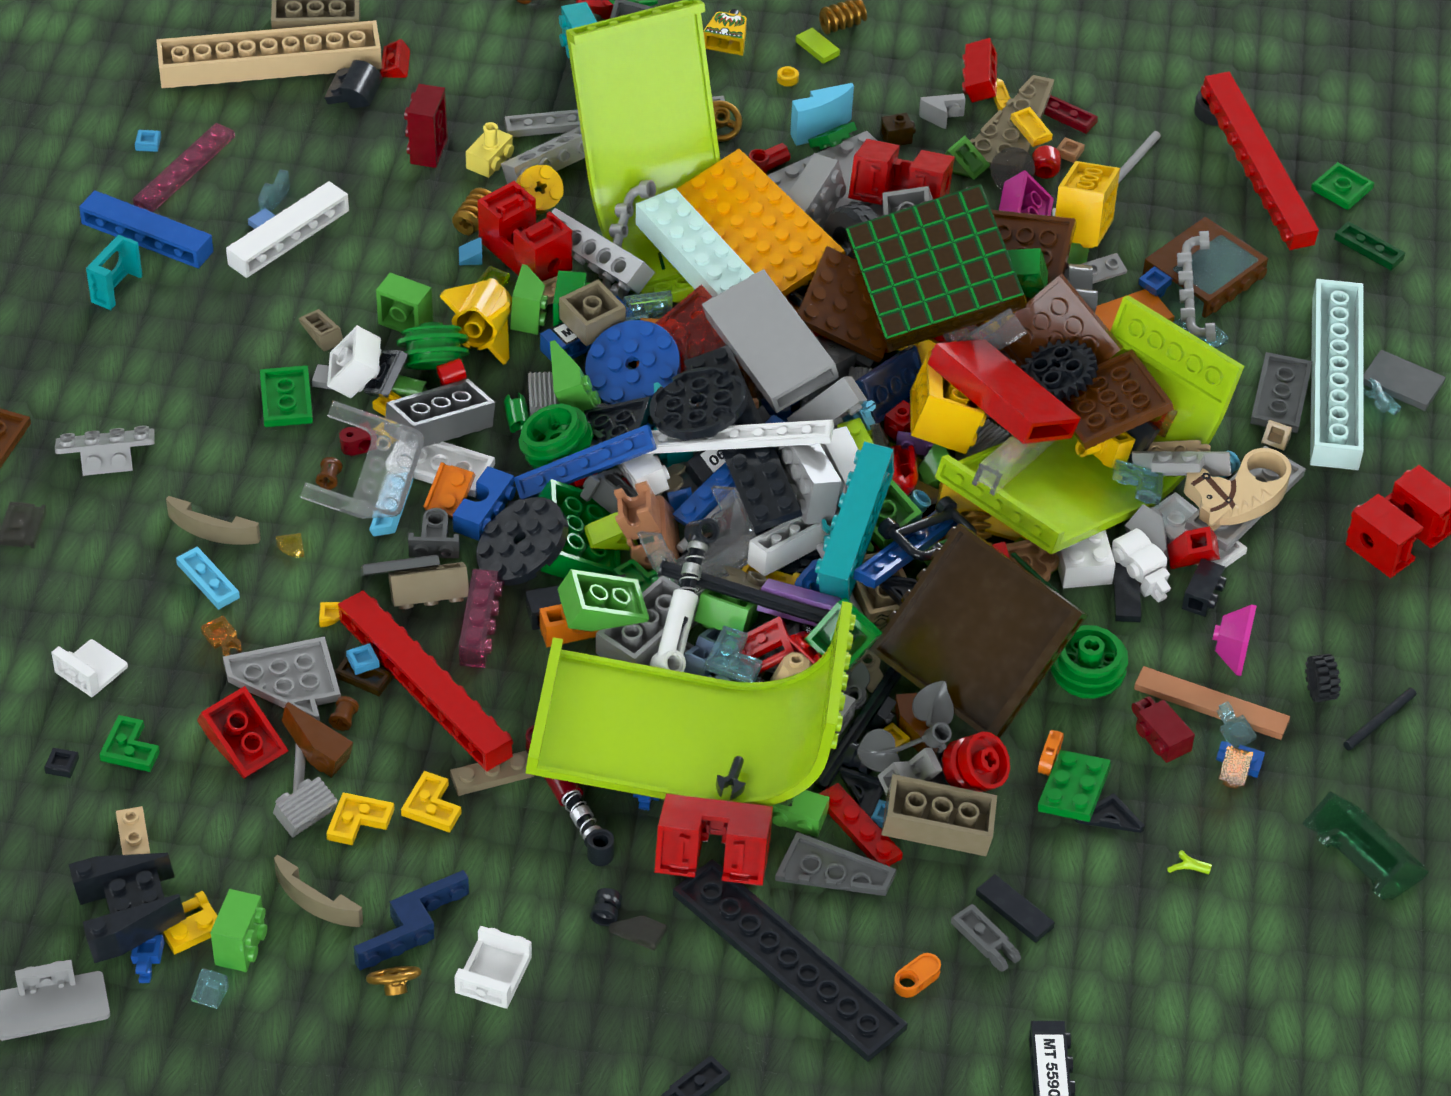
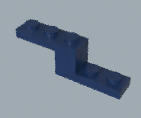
M464 870L389 901L390 916L397 928L353 946L355 964L358 969L362 970L367 967L376 966L383 960L399 956L411 948L425 945L430 940L435 939L434 922L429 916L428 911H434L444 904L460 900L469 894V880Z

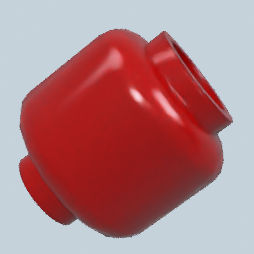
M1048 145L1036 148L1033 152L1031 164L1033 173L1045 179L1052 178L1058 174L1061 164L1060 152L1055 147Z

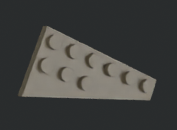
M1032 75L1019 89L1018 94L1006 102V106L1002 111L999 110L980 129V133L976 138L970 140L991 165L988 168L1016 175L1023 171L1032 145L1010 120L1011 114L1031 107L1036 115L1042 119L1054 86V79Z

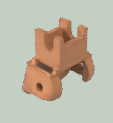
M647 481L635 484L638 493L636 497L627 496L622 488L614 490L618 504V515L615 516V519L627 539L628 546L631 547V559L637 561L644 569L659 567L663 558H667L668 562L674 564L679 563L680 556L676 545L680 542L678 523L672 515L675 512L673 507L663 496H655ZM653 534L657 538L655 541L638 546L633 541Z

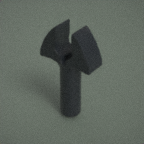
M741 756L734 757L728 776L717 775L716 789L720 797H722L724 788H727L729 785H731L732 789L730 800L737 798L744 792L746 783L738 781L744 759Z

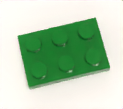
M308 365L260 369L264 427L313 423Z
M1060 750L1039 800L1038 812L1090 822L1111 768V760Z

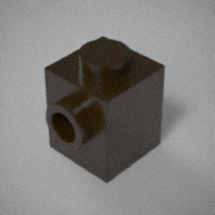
M907 112L881 117L880 135L884 142L900 146L912 144L916 127L914 121L910 120Z

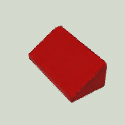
M402 39L384 46L382 69L380 71L382 77H407L410 48Z

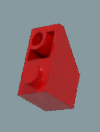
M1210 526L1185 531L1167 545L1171 569L1199 564L1201 558L1208 561L1220 559L1217 536Z

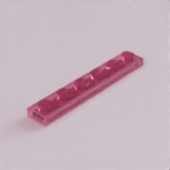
M215 123L133 197V204L154 212L235 138L234 130Z

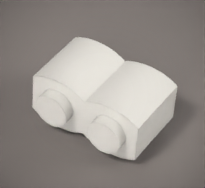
M1138 528L1114 539L1112 542L1111 551L1114 560L1126 567L1129 576L1135 578L1140 583H1142L1145 576L1167 566V557L1162 550L1152 544L1145 533Z

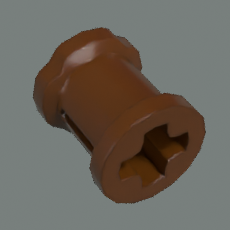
M325 457L321 461V472L316 477V483L323 489L331 490L337 486V475L342 471L343 465L337 458Z
M341 696L336 701L337 708L335 713L330 715L329 723L333 728L345 731L351 728V719L353 714L358 712L359 704L351 697Z

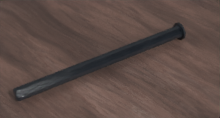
M663 558L658 571V577L665 576L679 581L683 577L681 575L683 566L668 562L667 558ZM703 572L701 578H699L700 580H697L696 583L698 587L817 624L829 612Z
M891 666L828 759L823 772L814 782V785L819 790L823 791L830 786L840 771L841 766H843L844 755L849 745L853 741L859 742L902 677V674Z

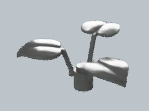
M939 681L920 690L912 703L914 716L920 721H926V726L930 727L924 732V735L895 747V739L888 731L875 729L868 732L857 748V755L865 766L876 772H882L893 762H899L896 752L925 742L930 748H939L936 757L942 768V771L930 781L949 785L943 772L942 753L946 749L945 743L950 740L952 735L951 729L947 724L953 719L954 707L946 682Z

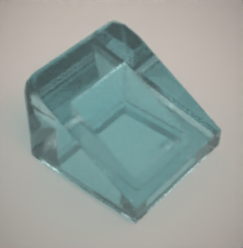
M202 968L191 1000L218 1009L229 988L228 977L224 974Z

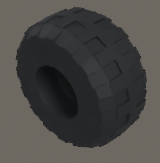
M861 203L843 205L831 211L824 223L823 230L845 250L847 256L855 259L846 228L856 223L875 219L878 215L870 207Z

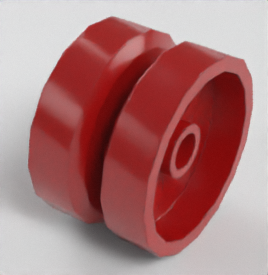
M982 731L948 744L942 758L943 772L950 786L978 792L988 791L1002 786L1008 779L1010 757L1005 745L997 736L990 732Z

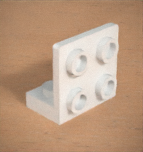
M90 639L74 653L67 652L59 646L51 652L55 673L90 697L95 696L128 668L126 661L93 639Z

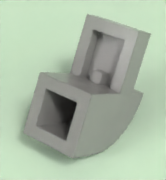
M924 748L909 761L893 762L877 776L887 796L893 774L931 782L930 780L938 775L942 768L933 749Z

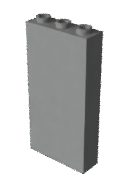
M764 269L752 274L749 278L731 286L728 290L702 304L706 319L723 342L732 350L734 357L776 413L839 378L835 362Z

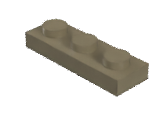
M527 751L514 753L512 758L487 772L479 763L450 770V776L458 796L534 777V775L525 774L528 759Z

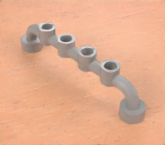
M653 180L640 181L639 186L633 187L626 194L623 203L616 204L615 215L619 217L618 224L610 225L609 234L614 238L613 243L622 248L623 238L628 235L627 223L629 217L633 216L634 208L632 204L636 196L640 195L642 199H649L655 196L656 186ZM600 271L598 275L600 279H603L602 283L615 297L618 296L625 302L629 292H625L617 283H614L611 287V282L605 279Z
M1199 231V236L1186 240L1182 246V253H1177L1178 267H1183V271H1178L1179 285H1184V289L1179 290L1180 304L1185 303V308H1180L1181 322H1186L1187 329L1191 334L1197 337H1206V342H1215V323H1205V328H1200L1195 322L1191 248L1200 245V250L1209 249V231Z

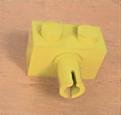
M492 122L486 123L483 126L484 133L466 151V169L488 178L495 171H498L501 163L510 158L514 152L513 135L498 130L497 124Z

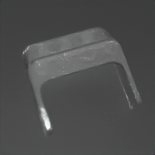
M333 401L328 417L362 428L371 437V444L353 498L310 483L304 484L300 498L358 518H386L399 515L403 509L424 444L423 434L415 428Z

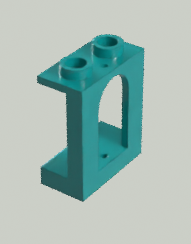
M118 234L86 267L91 303L111 310L116 305L114 288L127 274L140 279L143 277L138 242ZM118 251L119 259L112 271L101 267Z

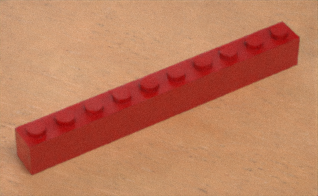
M1230 71L1205 76L1203 86L1201 87V95L1208 102L1211 113L1218 120L1219 128L1224 131L1228 144L1233 147L1237 160L1241 162L1246 176L1253 183L1254 191L1259 194L1264 209L1268 210L1273 225L1278 228L1282 241L1286 243L1289 250L1315 245L1319 229Z
M362 590L338 603L340 622L363 645L371 644L379 662L392 673L404 688L486 772L513 757V740L507 731H503L497 725L495 719L492 716H488L482 710L480 704L476 700L473 701L467 695L465 689L461 685L458 686L452 680L448 671H443L438 666L433 656H428L423 651L418 641H413L408 636L403 626L399 627L391 614L388 611L385 612L374 597H370Z

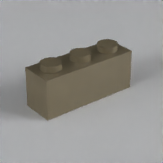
M464 562L388 572L391 601L394 607L398 606L399 609H409L414 607L413 604L418 603L432 606L439 604L440 600L449 599V602H460L464 600V597L470 596L467 567Z

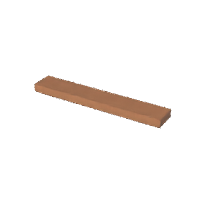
M1143 666L1134 687L1136 691L1282 740L1290 720V716L1145 666Z

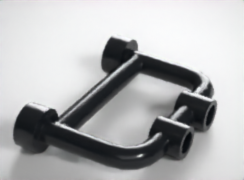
M949 496L943 497L935 507L937 514L902 527L893 518L889 517L883 520L878 527V533L884 539L889 540L892 538L909 556L919 561L931 560L934 551L938 547L942 548L943 544L939 542L930 550L921 551L914 547L904 536L950 519L957 525L959 523L966 526L976 534L977 531L956 510L957 503Z

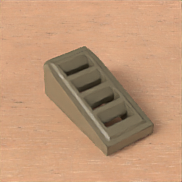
M320 309L299 318L300 324L323 351L336 347L343 340L340 327Z

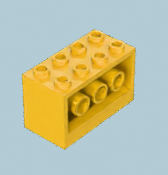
M1075 161L1060 183L1055 216L1076 219L1077 224L1072 243L1081 244L1085 248L1098 247L1114 220L1120 168Z
M927 351L910 390L911 436L966 454L969 447L975 445L978 435L976 431L979 426L982 427L984 425L987 413L927 364L931 356V352Z

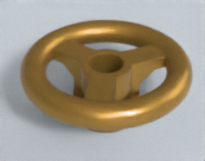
M713 101L716 129L723 128L724 126L733 128L728 134L717 135L718 142L729 141L741 130V114L729 102ZM729 110L735 116L736 121L730 120ZM717 118H723L724 121H719Z
M416 966L387 968L368 974L366 981L370 984H384V991L387 996L399 995L407 992L406 982L419 977L422 971Z

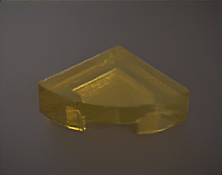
M301 533L276 536L277 546L283 553L292 557H304Z

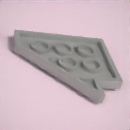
M325 637L223 656L228 683L239 688L246 686L250 693L282 708H285V704L290 702L319 721L317 705L336 702L341 697Z

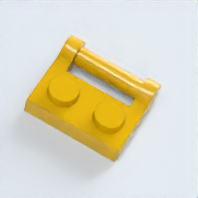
M203 891L194 894V898L182 903L185 913L198 907L201 911L186 917L185 920L161 933L174 955L211 938L210 932L216 921L217 914Z

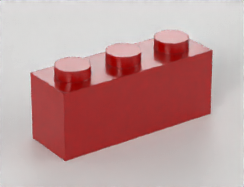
M991 38L965 44V54H963L965 68L962 69L965 82H962L964 94L969 96L972 103L997 96V52Z

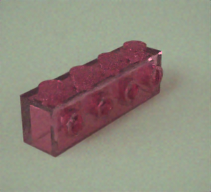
M473 569L459 641L460 666L485 668L487 655L492 653L493 640L490 638L491 635H495L496 620H494V616L499 614V601L497 598L502 596L503 582L498 581V571Z

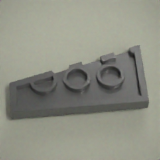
M796 832L775 875V881L886 896L895 878L896 869Z

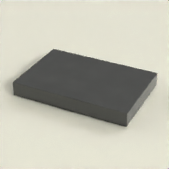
M1380 350L1363 374V385L1425 411L1445 383L1446 377Z
M430 555L363 564L360 569L361 576L391 571L440 565L439 556Z

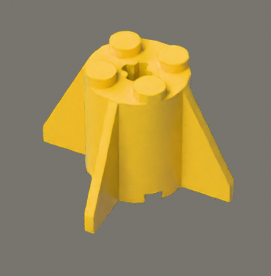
M493 278L474 284L445 289L440 297L455 313L451 321L452 325L460 326L462 328L460 334H466L469 341L462 345L470 348V346L478 347L477 350L488 348L503 365L506 364L509 360L508 317L511 314L512 297L509 292Z

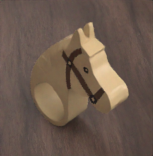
M1269 448L1254 449L1244 456L1236 478L1233 481L1221 477H1212L1203 468L1200 473L1187 472L1184 493L1199 507V519L1207 523L1215 531L1221 525H1235L1256 519L1275 508L1286 493L1291 474V464L1287 457L1279 451ZM1255 468H1266L1277 473L1280 479L1262 482L1255 479L1256 477L1249 471Z

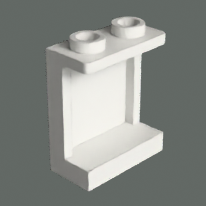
M480 926L478 941L464 969L459 968L454 977L455 993L507 1009L532 958L531 941L521 936L500 932L495 928Z

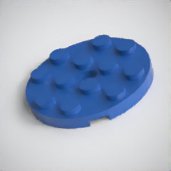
M643 320L621 322L605 330L591 345L585 362V372L591 380L592 390L597 391L600 400L607 405L648 396L652 399L654 383L658 382L664 388L673 382L672 377L680 374L681 371L680 352L673 337L661 326ZM639 361L637 368H627L628 362Z

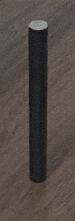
M1411 687L1408 688L1343 743L1345 749L1350 751L1413 699L1417 695L1416 691Z

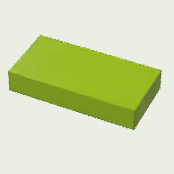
M814 28L796 35L795 42L823 64L840 56V49Z

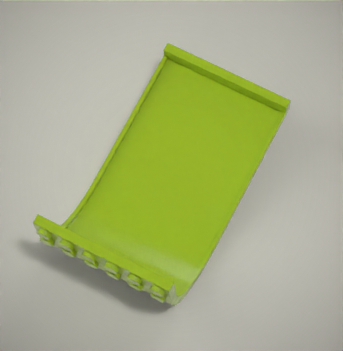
M682 0L566 30L592 201L602 235L611 242H613L614 238L609 234L610 225L618 224L619 217L615 215V206L618 203H623L626 194L633 187L639 186L640 181L653 180L656 186V196L673 188L677 189L721 160L701 13L705 12V4L701 0ZM640 195L636 196L632 204L634 213L628 219V235L623 238L622 248L644 261L655 273L639 295L635 292L633 293L648 307L653 309L662 308L665 304L672 302H684L686 298L693 296L701 297L663 254L662 258L665 269L662 270L658 257L660 251L636 225V203L646 200L642 199Z
M1131 296L1123 297L1110 330L1123 348L1110 359L1133 350L1171 400L1174 410L1150 420L1151 423L1160 429L1153 442L1199 440L1201 444L1209 445L1226 413L1244 366ZM1073 434L1072 439L1022 444L1018 439L1013 438L959 461L950 455H945L941 458L935 478L1052 555L1132 518L1143 504L1152 508L1172 492L1186 476L1134 475L1133 469L1126 464L1110 468L1103 465L1101 460L1093 454L1080 457L1075 451L1077 438Z
M842 601L831 644L816 663L793 676L767 682L728 681L562 650L563 639L553 637L525 774L665 799L666 794L771 806L797 796L819 778L826 766L830 749H836L838 733H835V731H841L843 716H841L839 711H843L846 695L841 690H846L848 675L844 670L848 671L851 655L846 651L851 650L853 634L849 630L853 631L856 615L851 614L853 603ZM741 756L744 759L738 781L746 783L744 792L737 798L730 800L732 789L731 785H729L727 788H724L722 797H720L716 789L717 775L728 776L734 757Z

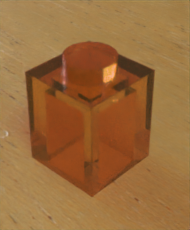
M1232 746L1227 747L1219 775V780L1223 781V785L1238 789L1239 785H1245L1253 752Z

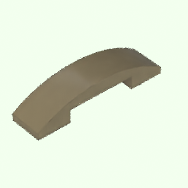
M171 496L166 498L168 516L171 520L195 536L213 542L233 545L256 544L261 540L258 522L236 516L233 522L230 523L192 511L191 502Z
M278 854L274 857L276 876L287 895L300 907L314 916L335 924L350 927H360L363 924L361 906L342 894L334 901L300 880L299 868Z

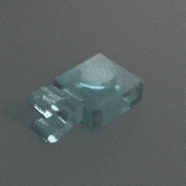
M1370 378L1369 381L1372 383V389L1368 391L1363 388V394L1369 398H1374L1376 400L1374 405L1383 413L1388 411L1396 415L1402 408L1381 388L1378 381Z
M1228 701L1218 706L1219 710H1217V713L1224 722V725L1220 727V731L1228 743L1232 744L1237 750L1239 745L1244 746L1256 740L1257 735L1244 715L1236 718L1234 710Z

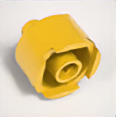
M549 165L532 166L520 174L516 180L522 188L536 199V214L549 211L563 196L562 179ZM540 187L542 191L536 192L534 188Z

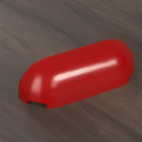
M901 445L890 447L894 452V475L892 480L908 496L915 489L918 481L917 456L913 445L908 446L907 449H902Z

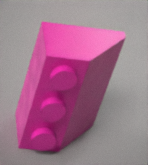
M1024 170L1004 182L999 210L1051 216L1054 198Z

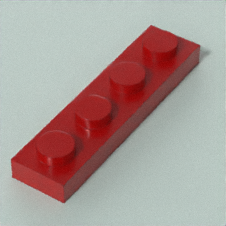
M839 783L819 793L829 797L828 814L869 859L887 866H891L902 859L903 852L888 836L881 835V828Z

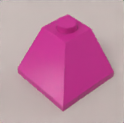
M1249 605L1226 614L1222 618L1221 626L1215 625L1212 639L1217 641L1215 651L1238 676L1242 675L1256 605Z

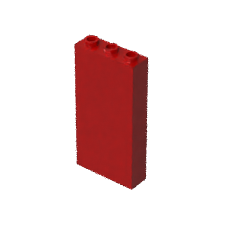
M985 339L936 343L931 351L927 364L1022 444L1072 439L1081 418Z

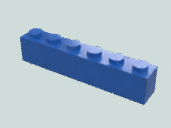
M94 190L79 206L82 224L115 237L119 234L138 242V246L199 269L213 253L211 234L113 198L107 194Z

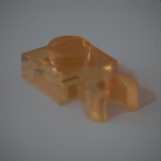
M224 616L201 626L202 634L214 649L222 646L224 656L230 655L229 648H236L239 653L242 652L241 641L237 639L236 630Z

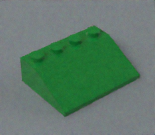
M550 479L538 497L547 498L555 502L567 517L569 527L567 540L561 553L550 566L546 564L541 568V571L561 578H565L571 569L613 576V569L621 565L620 550L591 548L584 530L586 525L611 513L592 498L588 502L580 496L583 489Z

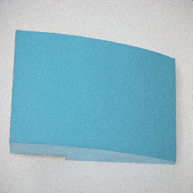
M853 83L810 91L809 98L792 101L790 135L796 146L809 143L808 139L848 123L852 119Z

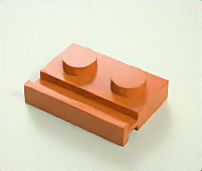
M441 462L424 503V509L441 508L446 511L448 517L453 518L455 510L463 499H466L476 476L475 473Z

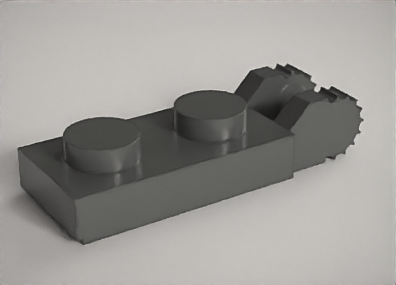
M973 904L951 918V924L986 958H989L997 970L1003 972L1008 969L1006 959L998 952L1001 949L1012 963H1016L1021 959L1017 948L1008 941L1009 938Z

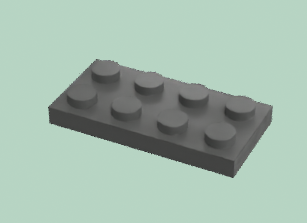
M1266 352L1250 424L1267 427L1268 421L1272 420L1292 427V432L1298 433L1313 361Z

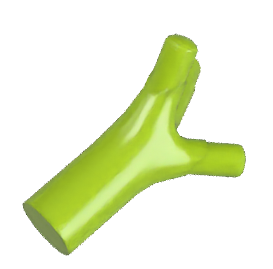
M1181 850L1179 851V857L1183 862L1167 868L1169 873L1175 870L1191 869L1209 875L1212 864L1191 858Z

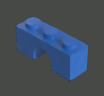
M487 466L476 481V496L481 501L474 502L463 499L453 513V531L479 541L484 532L485 525L504 510L506 503L514 498L516 493L514 475Z

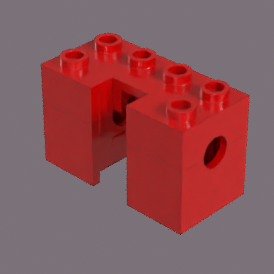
M866 139L854 155L848 198L882 205L883 193L925 186L929 187L933 199L940 198L945 194H949L955 156L921 150L912 162L898 159L900 145Z
M512 181L478 199V228L482 244L518 276L522 264L528 265L542 282L558 276V270L572 271V229L551 211L546 213L547 218L536 223V199L517 182Z
M1420 465L1411 471L1407 470L1401 478L1394 482L1392 493L1384 498L1377 494L1362 506L1358 505L1351 513V524L1347 530L1346 545L1386 576L1392 578L1415 561L1416 557L1411 554V550L1416 538L1429 548H1433L1451 534V488Z
M666 794L658 824L654 873L695 878L703 841L708 842L709 834L722 835L721 843L726 844L722 881L763 886L769 855L773 806Z

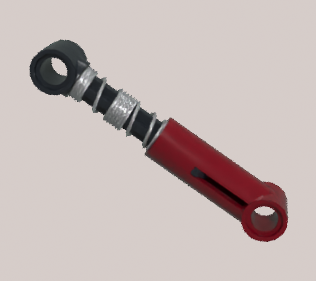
M534 725L527 729L525 735L527 754H529ZM544 777L559 804L565 806V809L570 812V817L575 826L580 829V834L583 836L584 844L587 847V857L591 864L605 866L611 863L614 858L613 834L596 825L597 820L593 818L594 815L591 809L581 799L583 791L580 785L574 782Z

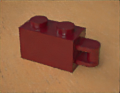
M1147 696L1138 702L1132 703V711L1137 717L1136 730L1138 734L1146 739L1152 746L1155 754L1160 755L1166 763L1192 751L1195 734L1165 700L1155 703L1151 697Z

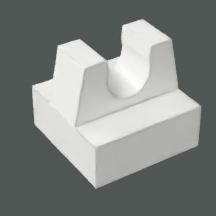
M1165 567L1144 577L1140 586V592L1144 598L1151 595L1158 603L1167 598L1166 593L1170 591L1171 587L1167 583L1170 573Z

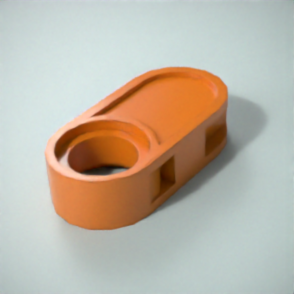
M1050 730L1039 761L1038 773L1050 775L1061 749L1064 733Z
M923 953L905 965L895 974V992L905 998L917 995L939 977L941 969L940 959L934 954ZM902 979H911L915 984L912 987H904L900 984V981Z

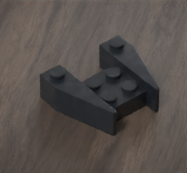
M168 853L95 856L69 864L72 881L80 905L103 898L107 899L110 914L83 921L94 963L121 956L186 919L180 895L164 897L161 881L175 878Z

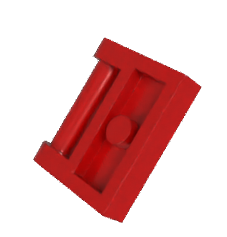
M780 616L734 639L745 668L752 680L759 677V673L779 664L788 654L792 652L797 653L794 645L787 639L789 633ZM782 645L784 646V650L754 665L753 660Z

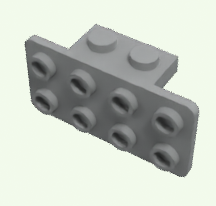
M137 426L131 431L115 428L109 430L110 433L100 434L99 431L85 432V435L75 436L74 433H66L56 439L55 454L80 452L83 476L133 471L130 447L155 444L154 429H149V426Z
M71 960L55 961L51 964L16 970L15 976L18 987L0 991L1 1041L101 1021L110 1017L103 973L95 971L74 976Z

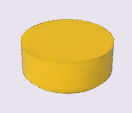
M785 66L777 71V82L779 84L794 86L798 83L799 72L797 69Z

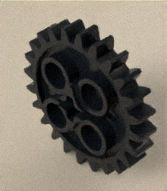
M1058 339L1056 345L1048 342L1047 348L1039 346L1040 352H1031L1033 358H1025L1026 364L1021 365V369L1060 401L1062 398L1070 401V395L1079 397V390L1087 391L1086 384L1093 385L1092 378L1097 377L1096 371L1099 370L1092 348H1087L1086 343L1080 345L1078 340L1072 344L1070 339H1067L1063 344Z

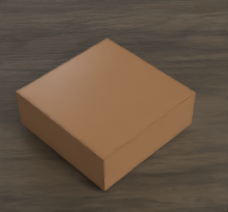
M1065 137L1056 149L1060 152L1062 159L1074 163L1083 153L1085 145Z

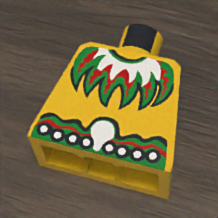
M731 9L729 13L716 12L703 32L705 48L743 56L747 18L741 16V13L736 9Z

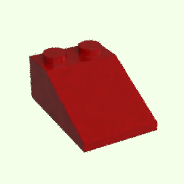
M246 686L202 711L197 719V722L211 743L244 779L289 751Z

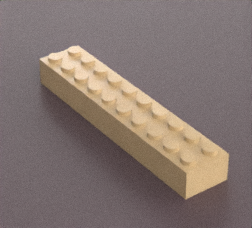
M376 20L156 39L161 88L337 73L342 68H350L353 60L365 61L377 69H382L381 47Z

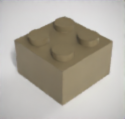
M598 279L560 297L559 318L588 346L611 326L625 322L626 307Z

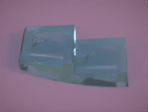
M279 170L274 184L264 183L258 198L260 211L266 208L271 212L288 193L290 183L287 170Z

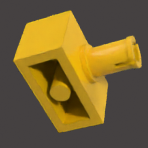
M1124 432L1087 450L1083 448L1077 439L1075 451L1080 457L1093 454L1101 460L1103 465L1113 468L1127 463L1135 439Z

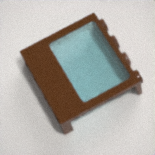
M1204 217L1145 258L1143 275L1155 266L1179 285L1178 271H1183V267H1178L1177 253H1182L1184 242L1191 237L1199 236V231H1209V249L1200 250V245L1191 248L1194 296L1204 302L1202 316L1206 318L1213 312L1216 313L1228 301L1234 300L1239 293L1248 290L1257 280L1263 279L1267 273L1268 258L1207 217Z

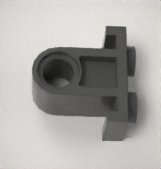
M614 468L596 475H590L583 484L584 489L580 496L587 502L591 498L594 499L608 512L613 514L618 512L617 498L614 495V490L622 488L629 497H636L638 494L621 479L623 473Z
M431 508L424 513L421 537H414V533H409V557L437 555L439 558H459V534H454V538H449L448 514L445 510Z

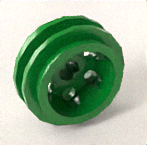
M427 322L420 324L419 327L403 330L402 335L404 337L398 339L396 343L397 346L405 348L403 352L408 354L404 368L411 370H437L438 365L459 358L464 364L462 358L468 356L470 352L469 349L461 347L460 344L469 341L468 336L460 334L462 331L460 326L443 325L442 322Z
M562 403L552 404L539 409L523 424L519 437V446L522 453L525 454L526 461L533 468H539L589 448L593 438V431L591 425L587 422L586 415L579 408Z
M1082 625L1054 662L1050 672L1056 683L1068 693L1080 698H1099L1111 694L1122 685L1127 673L1128 651L1122 641L1109 630L1099 626Z

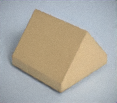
M1269 420L1261 443L1285 450L1291 438L1292 427Z

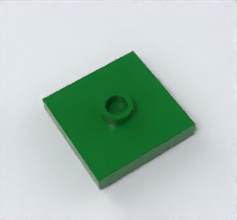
M1337 162L1312 183L1311 190L1349 210L1373 189L1375 182Z

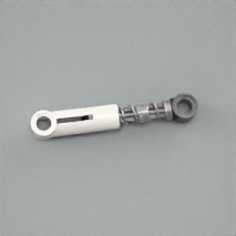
M711 518L691 521L685 527L684 535L689 543L687 548L689 554L684 559L686 563L683 564L681 571L683 577L679 579L680 588L673 591L658 653L652 656L650 666L684 672L686 661L683 655L698 596L694 593V591H697L695 588L696 583L701 578L703 570L701 564L702 560L705 559L703 557L704 553H707L710 544L718 539L720 533L717 522Z

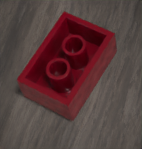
M418 84L416 92L411 94L410 106L406 107L404 119L408 122L405 136L409 138L407 154L410 155V164L437 168L448 140L445 87Z

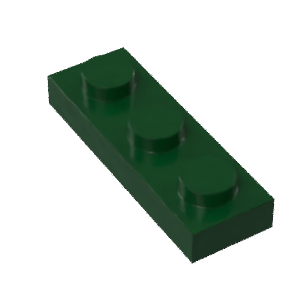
M1349 221L1335 232L1334 240L1391 271L1404 260V251Z

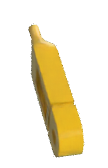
M997 78V96L993 97L998 111H1002L1010 96L1004 82Z

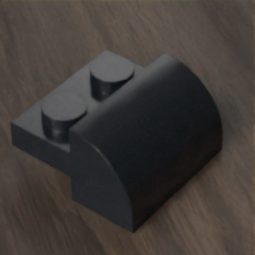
M353 60L350 68H342L337 71L324 98L327 104L347 102L350 109L370 106L383 77L379 70L370 63Z

